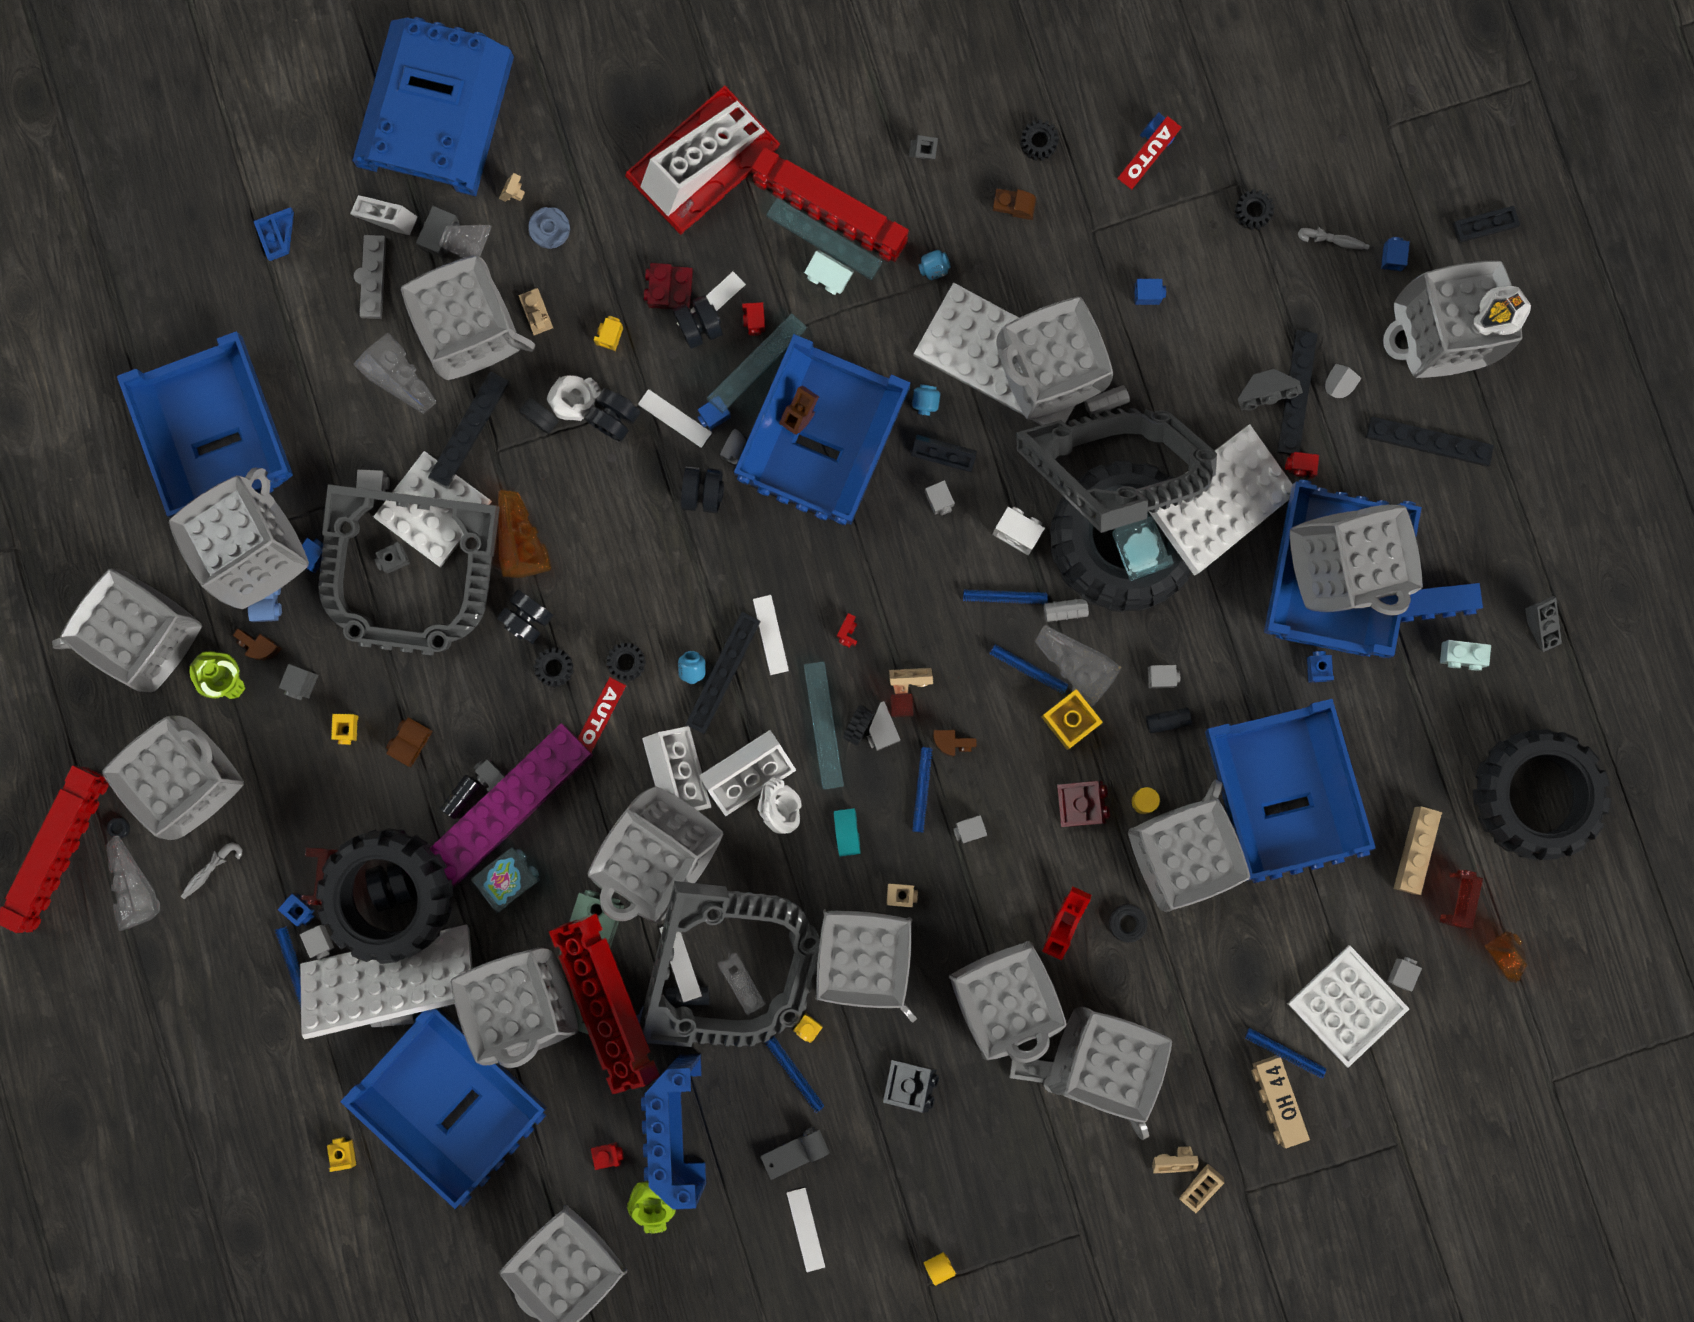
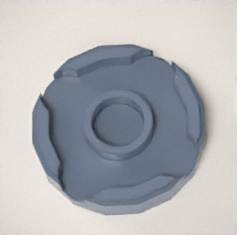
M541 208L534 212L530 218L529 234L540 247L547 249L557 248L564 244L569 237V220L558 208Z

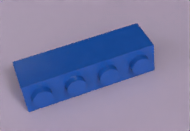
M1480 583L1421 589L1410 595L1411 601L1408 609L1402 613L1401 622L1414 621V617H1422V620L1434 619L1435 615L1442 614L1443 618L1456 616L1455 613L1463 612V615L1477 614L1476 610L1483 608Z

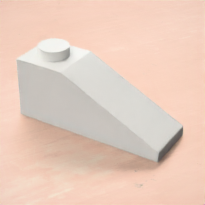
M359 195L350 213L357 218L406 235H410L417 219L416 215L401 205Z

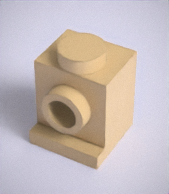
M888 884L887 905L913 907V903H917L918 890H914V886ZM901 891L906 893V898L903 900L898 897Z

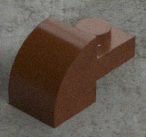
M996 189L993 211L1013 214L1012 217L1033 220L1036 197L1029 192L1019 189L1017 192Z
M803 385L798 387L791 405L786 406L779 424L795 435L800 433L814 416L815 411L813 409L819 396Z
M237 629L233 634L238 639L236 643L247 650L245 655L253 659H271L282 649L261 634L256 639L240 629Z
M955 730L933 731L935 746L947 756L954 757L955 748H959V752H972V748H976V738L955 739Z

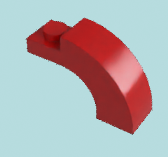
M1072 886L1054 919L1042 952L1062 961L1070 946L1075 929L1091 900V894Z

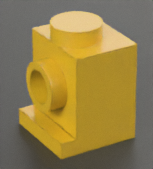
M612 316L605 318L604 323H600L597 335L599 337H594L595 344L616 351L623 331L620 320Z
M332 714L331 739L338 740L340 745H351V741H357L358 715ZM346 726L349 727V733L347 734L343 732Z
M805 1013L793 1031L804 1041L811 1043L823 1028V1025Z
M345 1137L332 1139V1143L327 1145L330 1172L350 1169L356 1166L353 1141H346ZM337 1151L342 1152V1158L337 1157Z

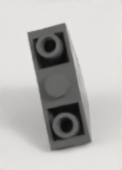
M1271 369L1254 374L1239 396L1238 402L1241 411H1250L1260 405H1270L1284 398L1291 399L1297 397L1303 392L1299 380L1276 369Z
M1555 596L1525 608L1527 624L1542 652L1562 644Z

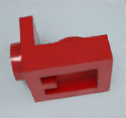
M849 613L837 634V638L840 639L839 643L848 648L851 645L855 647L857 644L856 640L847 636L848 633L852 635L857 625L854 622L856 617Z
M617 1142L591 1148L595 1170L620 1166L621 1160L624 1159L622 1148L618 1147Z

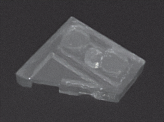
M446 226L438 246L463 258L475 255L480 257L492 226Z

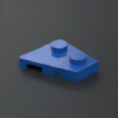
M291 207L253 221L269 261L289 254L294 211Z

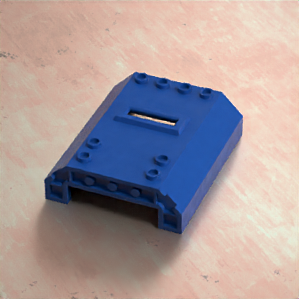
M418 17L414 19L402 18L392 20L352 160L356 167L377 172L378 167L450 184L453 185L456 192L476 196L514 59L511 50L480 32H474L473 34L466 32V30L460 27L448 28L442 23L434 22L432 24ZM410 76L453 86L452 93L450 95L409 85Z
M237 331L217 338L219 345L146 373L134 369L117 376L166 515L169 518H172L184 506L214 486L236 475L245 478L252 468H263L268 472L266 476L270 480V493L274 491L273 488L279 487L293 476L245 342ZM239 432L240 441L199 456L197 447ZM256 479L252 484V488L259 494L261 493L262 484L259 479Z
M793 334L734 470V475L739 482L757 488V492L764 496L771 494L776 496V500L781 503H793L796 505V509L806 513L808 510L816 513L815 516L819 519L826 521L828 518L841 525H851L908 393L910 382L891 375L890 378L879 375L814 348L812 341ZM803 385L818 395L819 398L813 409L815 414L811 421L800 433L795 435L781 426L779 422L786 406L791 405L798 387ZM798 436H804L839 451L837 460L797 444Z
M1296 481L1291 487L1264 633L1274 634L1276 638L1360 656L1394 657L1402 614L1386 615L1374 610L1372 607L1352 608L1335 612L1308 610L1305 607L1298 586L1290 543V529L1294 526L1333 514L1358 511L1379 505H1389V502L1383 500L1372 502L1369 501V498L1363 496L1352 498L1348 497V494L1344 492L1328 493L1327 489L1311 485V481ZM1403 501V503L1398 505H1403L1407 508L1416 536L1422 507L1415 506L1416 503L1411 501ZM1386 596L1379 600L1385 604L1393 605L1398 602V596Z
M1333 699L1312 703L1306 708L1232 726L1225 724L1209 728L1205 731L1218 781L1222 782L1221 792L1228 818L1244 853L1250 873L1249 880H1252L1253 883L1265 881V877H1269L1270 880L1283 877L1282 873L1289 871L1291 875L1302 873L1303 868L1310 866L1311 870L1324 867L1323 863L1330 861L1332 865L1343 863L1346 857L1357 855L1358 858L1368 856L1370 851L1375 849ZM1306 796L1308 798L1309 806L1268 816L1265 814V806Z
M439 1007L423 1011L415 1019L414 1025L361 1083L355 1085L340 1102L456 1209L459 1205L464 1207L472 1198L470 1196L471 1192L478 1185L482 1188L491 1178L488 1174L493 1169L497 1171L504 1164L505 1161L502 1158L507 1153L511 1155L520 1146L517 1142L521 1137L527 1138L533 1132L534 1128L532 1125L534 1123L538 1125L546 1116L544 1111L547 1107L507 1069L500 1065L499 1062L492 1065L478 1064L470 1051L462 1028ZM471 1090L479 1095L478 1098L447 1130L441 1123Z
M701 1054L679 1055L648 1089L645 1097H641V1109L646 1111V1120H642V1133L647 1134V1144H643V1157L648 1158V1167H644V1180L648 1181L649 1188L672 1209L696 1208L706 1186L705 1162L684 1163L681 1092L691 1091V1077L702 1075Z

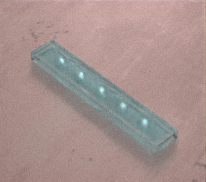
M779 198L776 199L767 213L769 219L870 280L874 278L883 263L880 259Z
M791 314L707 397V400L723 414L787 350L793 334L801 336L807 327Z
M825 662L804 664L823 790L844 787Z

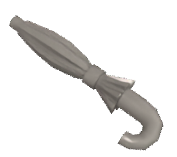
M1320 227L1317 230L1301 228L1298 231V237L1305 242H1308L1309 237L1314 238V242L1326 240L1343 248L1369 249L1368 244L1347 235L1327 234Z
M232 842L226 844L219 852L216 853L214 851L211 862L192 877L181 897L185 899L206 882L211 871L216 866L226 862L224 858L230 851L235 850V857L240 859L243 850L240 845Z

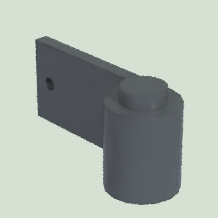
M810 1127L802 1132L803 1136L760 1156L770 1180L803 1164L821 1159L830 1153L820 1129L815 1130L814 1127Z

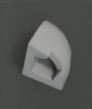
M1335 364L1325 383L1326 392L1335 398H1344L1355 389L1361 377L1349 367Z
M734 429L731 432L720 453L721 459L736 466L746 445L744 436L738 430Z

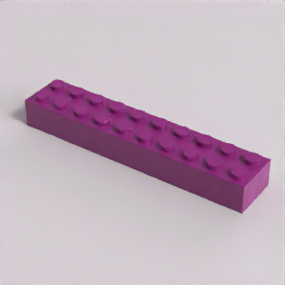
M561 723L429 848L435 855L439 853L447 865L444 871L447 880H452L453 889L593 756L564 724Z

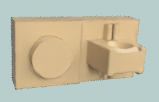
M513 173L508 178L499 197L500 200L506 202L511 197L519 201L522 200L525 192L520 189L522 186L519 183L521 176Z
M538 288L518 295L534 335L553 328Z
M931 668L889 670L890 684L894 686L895 694L908 693L909 684L918 687L933 684Z
M1190 1146L1178 1147L1177 1157L1168 1154L1154 1157L1153 1173L1196 1171L1199 1162L1198 1156H1193Z

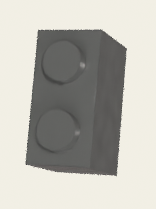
M432 206L416 241L419 249L443 258L444 254H447L450 250L452 236L456 235L459 230L460 224L456 215Z
M288 664L279 688L285 690V695L302 700V697L310 698L319 675Z

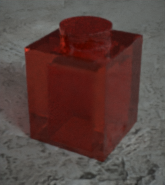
M912 694L890 696L891 718L913 716Z

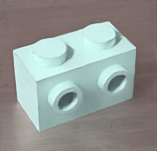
M817 250L804 273L808 275V280L815 284L819 282L824 284L828 292L836 295V293L841 294L854 270L824 252Z
M1447 640L1442 642L1440 663L1448 664L1450 668L1467 666L1469 670L1482 671V668L1489 666L1491 645Z

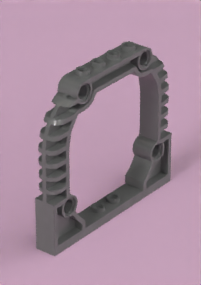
M1117 408L1114 409L1113 413L1109 410L1103 411L1101 416L1098 413L1092 414L1090 419L1086 416L1081 417L1080 422L1075 419L1071 420L1069 425L1059 420L1017 432V451L1100 533L1147 519V512H1158L1159 507L1168 509L1170 504L1177 506L1182 503V500L1190 502L1193 500V497L1199 498L1203 492L1210 488L1212 479L1216 475L1217 453L1168 411L1159 410L1153 412L1146 409L1144 414H1142L1135 408H1128L1127 412ZM1131 433L1142 434L1150 441L1164 443L1189 466L1188 472L1179 477L1139 489L1125 486L1118 488L1116 491L1096 488L1086 490L1055 459L1059 455L1070 454L1075 446L1112 435Z
M328 485L322 531L324 542L319 576V597L325 612L334 623L343 628L345 638L350 641L359 642L358 646L371 647V644L380 645L379 649L392 650L393 646L400 647L402 652L413 653V649L421 650V654L434 655V652L449 649L452 642L471 633L484 615L488 597L492 556L494 557L500 506ZM374 499L394 501L396 506L409 508V504H417V509L430 510V506L453 509L452 518L457 522L464 534L460 540V547L465 553H468V566L464 600L459 614L449 625H432L426 628L424 632L374 626L368 616L352 613L344 599L343 591L348 540L359 533L360 525L358 520L368 510L373 508ZM345 522H349L351 525V530L348 533H345L343 530ZM472 537L477 541L474 549L468 547V540ZM354 625H357L360 628V634L358 636H355L352 633V628ZM438 635L444 639V644L441 647H438L435 643V638Z
M674 881L639 1023L646 1042L691 1047L692 1042L724 1046L732 1045L736 1047L748 1045L751 1047L755 1046L756 1043L769 1041L771 1036L776 1033L780 1034L785 1027L797 1025L801 1019L802 1012L807 1007L806 997L811 992V979L817 971L816 961L820 943L815 927L810 925L803 910L789 899L778 897L777 895L727 891L726 886ZM725 917L770 921L785 925L790 930L789 938L794 949V956L784 992L772 999L766 1014L751 1020L738 1021L693 1016L691 1009L688 1007L676 1009L661 994L664 982L669 978L670 969L668 965L669 961H673L674 958L673 945L677 932H687L702 922H706L709 925H717Z

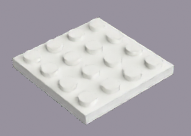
M425 451L392 492L486 505L492 502L457 475H455L447 489L429 480L428 476L437 460ZM385 501L373 516L439 567L443 566L464 535L457 522L452 518L453 509L430 506V510L417 509V504H409L408 508L396 506L394 501Z
M1350 945L1287 1003L1347 1068L1409 1010L1405 1003Z

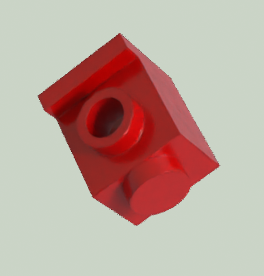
M763 302L742 304L743 313H747L743 314L744 327H748L750 336L761 335V332H765Z
M1293 452L1286 459L1285 470L1294 473V476L1306 477L1309 474L1308 479H1313L1317 476L1319 455Z

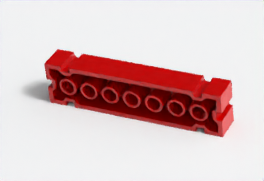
M766 147L763 148L752 166L753 181L757 187L762 190L771 189L773 191L772 194L776 198L789 201L790 205L797 210H805L812 219L824 221L828 228L834 231L838 229L844 233L843 235L851 241L857 240L862 243L861 246L866 250H877L880 252L879 256L888 262L890 260L896 262L908 242L909 230L895 221L893 223L881 213L787 159L780 158L778 154Z
M72 765L65 779L66 783L63 789H60L5 898L7 900L4 906L0 908V926L15 933L33 932L40 925L41 919L39 914L50 905L51 899L49 898L52 892L59 887V878L62 872H65L69 867V858L78 849L79 839L82 833H85L90 824L88 821L91 815L99 807L97 799L100 794L103 795L107 791L109 786L102 774L88 767Z
M592 914L579 920L564 923L549 931L554 947H559L562 954L558 957L603 1070L607 1069L609 1077L606 1080L612 1094L624 1092L629 1088L644 1087L660 1077L654 1060L650 1061L647 1054L650 1052L607 939H602L599 931L603 929L597 914Z

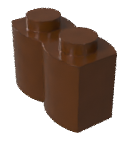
M408 717L400 722L397 728L399 733L396 738H391L388 742L386 754L408 767H412L428 741L432 730Z

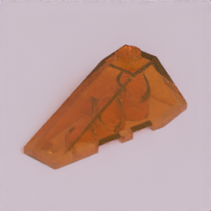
M500 490L498 492V506H500L499 561L503 577L522 578L550 571L551 565L548 551L544 544L541 545L536 535L538 531L536 527H532L528 519L529 513L519 493Z
M1504 932L1485 945V947L1508 981L1516 983L1520 980L1527 967L1525 951L1521 946L1522 941L1517 934Z

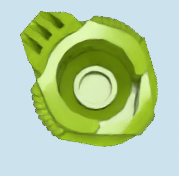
M205 651L199 654L190 665V678L198 693L204 695V697L218 699L223 696L229 699L239 698L245 690L244 683L239 678L240 670L238 664L228 653Z
M648 1181L637 1183L627 1203L628 1213L631 1218L640 1226L644 1225L645 1233L651 1234L666 1231V1222H669L676 1209L668 1206L649 1188Z

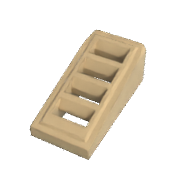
M1207 1164L1179 1200L1197 1213L1224 1184V1177ZM1208 1175L1215 1180L1214 1183L1207 1178ZM1204 1182L1210 1188L1206 1189L1201 1183ZM1195 1189H1199L1204 1195L1201 1196ZM1190 1194L1198 1200L1197 1204L1189 1198Z

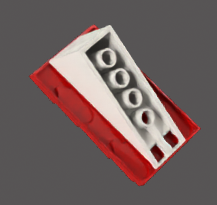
M724 85L626 172L625 177L633 183L640 193L647 198L681 235L724 198L729 191L752 173V166L764 147L774 152L779 148L780 143Z

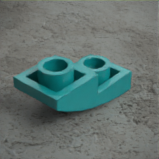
M855 808L834 811L839 856L861 854Z

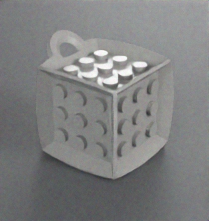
M477 255L433 269L401 287L402 296L413 327L431 360L434 370L443 379L451 380L471 374L513 355L520 349L532 352L535 348V343L516 333L506 305L491 278L489 268L485 261Z
M1478 261L1456 264L1425 272L1411 281L1394 302L1396 321L1389 325L1383 339L1386 352L1394 359L1406 361L1415 378L1447 376L1472 371L1491 365L1508 355L1523 338L1522 328L1509 335H1499L1494 332L1484 335L1479 333L1474 326V318L1480 313L1479 305L1484 295L1492 288L1512 286L1503 262ZM1401 330L1405 331L1408 349H1400L1395 344V337Z
M1082 297L1070 298L1035 310L1005 325L998 333L996 346L1002 367L1016 401L1029 421L1060 412L1103 392L1112 381L1113 370L1106 347Z
M257 467L252 468L245 478L236 475L207 490L179 510L168 522L185 562L200 585L219 601L239 609H244L276 592L298 576L309 565L295 530L274 498L269 494L270 480L266 476L268 472L263 468ZM256 479H259L262 484L260 494L252 488V484Z
M1379 505L1358 511L1333 514L1299 524L1290 529L1294 570L1302 599L1308 610L1335 612L1352 608L1372 607L1374 610L1386 615H1399L1408 609L1411 601L1410 595L1421 590L1423 587L1418 544L1409 513L1403 505ZM1386 596H1398V602L1393 605L1385 604L1379 600Z
M108 569L82 599L63 629L60 638L53 640L52 645L54 649L74 650L89 663L134 690L153 692L163 684L181 662L197 637L202 624L176 602L138 580L130 573L120 569Z
M167 716L151 726L127 745L102 771L110 787L137 820L154 836L165 840L179 839L197 828L225 805L244 785L241 776L220 748L193 721L183 716Z
M1216 779L1213 781L1202 801L1161 814L1134 828H1130L1128 831L1140 871L1161 911L1170 912L1174 909L1206 900L1236 887L1250 878L1249 869L1238 837L1218 799L1222 788L1221 781Z
M657 786L642 792L631 802L615 823L599 848L587 873L588 877L602 889L600 906L603 912L609 918L616 921L631 920L637 915L654 923L664 920L674 881L695 883L715 853L723 836V831L695 808ZM613 893L620 894L632 904L626 909L616 908L611 900Z
M824 909L817 962V994L814 998L817 1001L857 1007L900 1008L912 1023L916 1021L917 1017L904 1002L910 968L912 918L870 912L827 911Z
M1026 941L1023 944L993 953L949 974L948 978L951 980L965 1021L981 1050L982 1058L987 1061L1007 1055L1018 1062L1027 1063L1035 1061L1048 1050L1049 1037L1057 1034L1067 1025L1054 986L1032 942ZM1037 1038V1045L1032 1050L1022 1051L1017 1047L1028 1040Z
M533 948L487 962L452 978L450 981L461 1028L470 1051L478 1064L492 1065L499 1062L500 1065L506 1068L518 1067L532 1059L538 1050L575 1035L579 1031L573 1002L564 975L554 953L547 948Z
M1077 1007L1070 1016L1058 1046L1048 1087L1054 1094L1063 1095L1103 1112L1129 1120L1138 1137L1144 1140L1149 1137L1145 1122H1147L1164 1080L1172 1040L1136 1023L1094 1012L1087 1007Z
M564 1205L561 1212L537 1231L505 1266L499 1268V1274L515 1294L520 1308L529 1316L537 1318L540 1322H579L608 1294L620 1278L627 1273V1268L623 1266L604 1240L578 1214L569 1208V1205Z

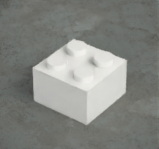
M1008 507L992 535L1029 555L1045 528L1041 526L1042 523L1039 520L1023 516L1024 512L1020 509Z

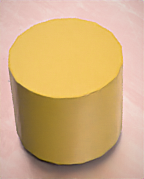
M1141 788L1132 797V806L1140 814H1149L1159 806V794L1152 788Z
M944 1252L923 1262L935 1286L954 1277L956 1274L949 1258Z

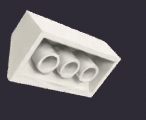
M690 727L657 732L642 738L655 787L657 786L673 794L697 811L711 808L707 789L699 777L702 771Z
M771 730L699 775L723 814L727 816L761 794L763 785L771 778L784 779L795 772L796 769Z

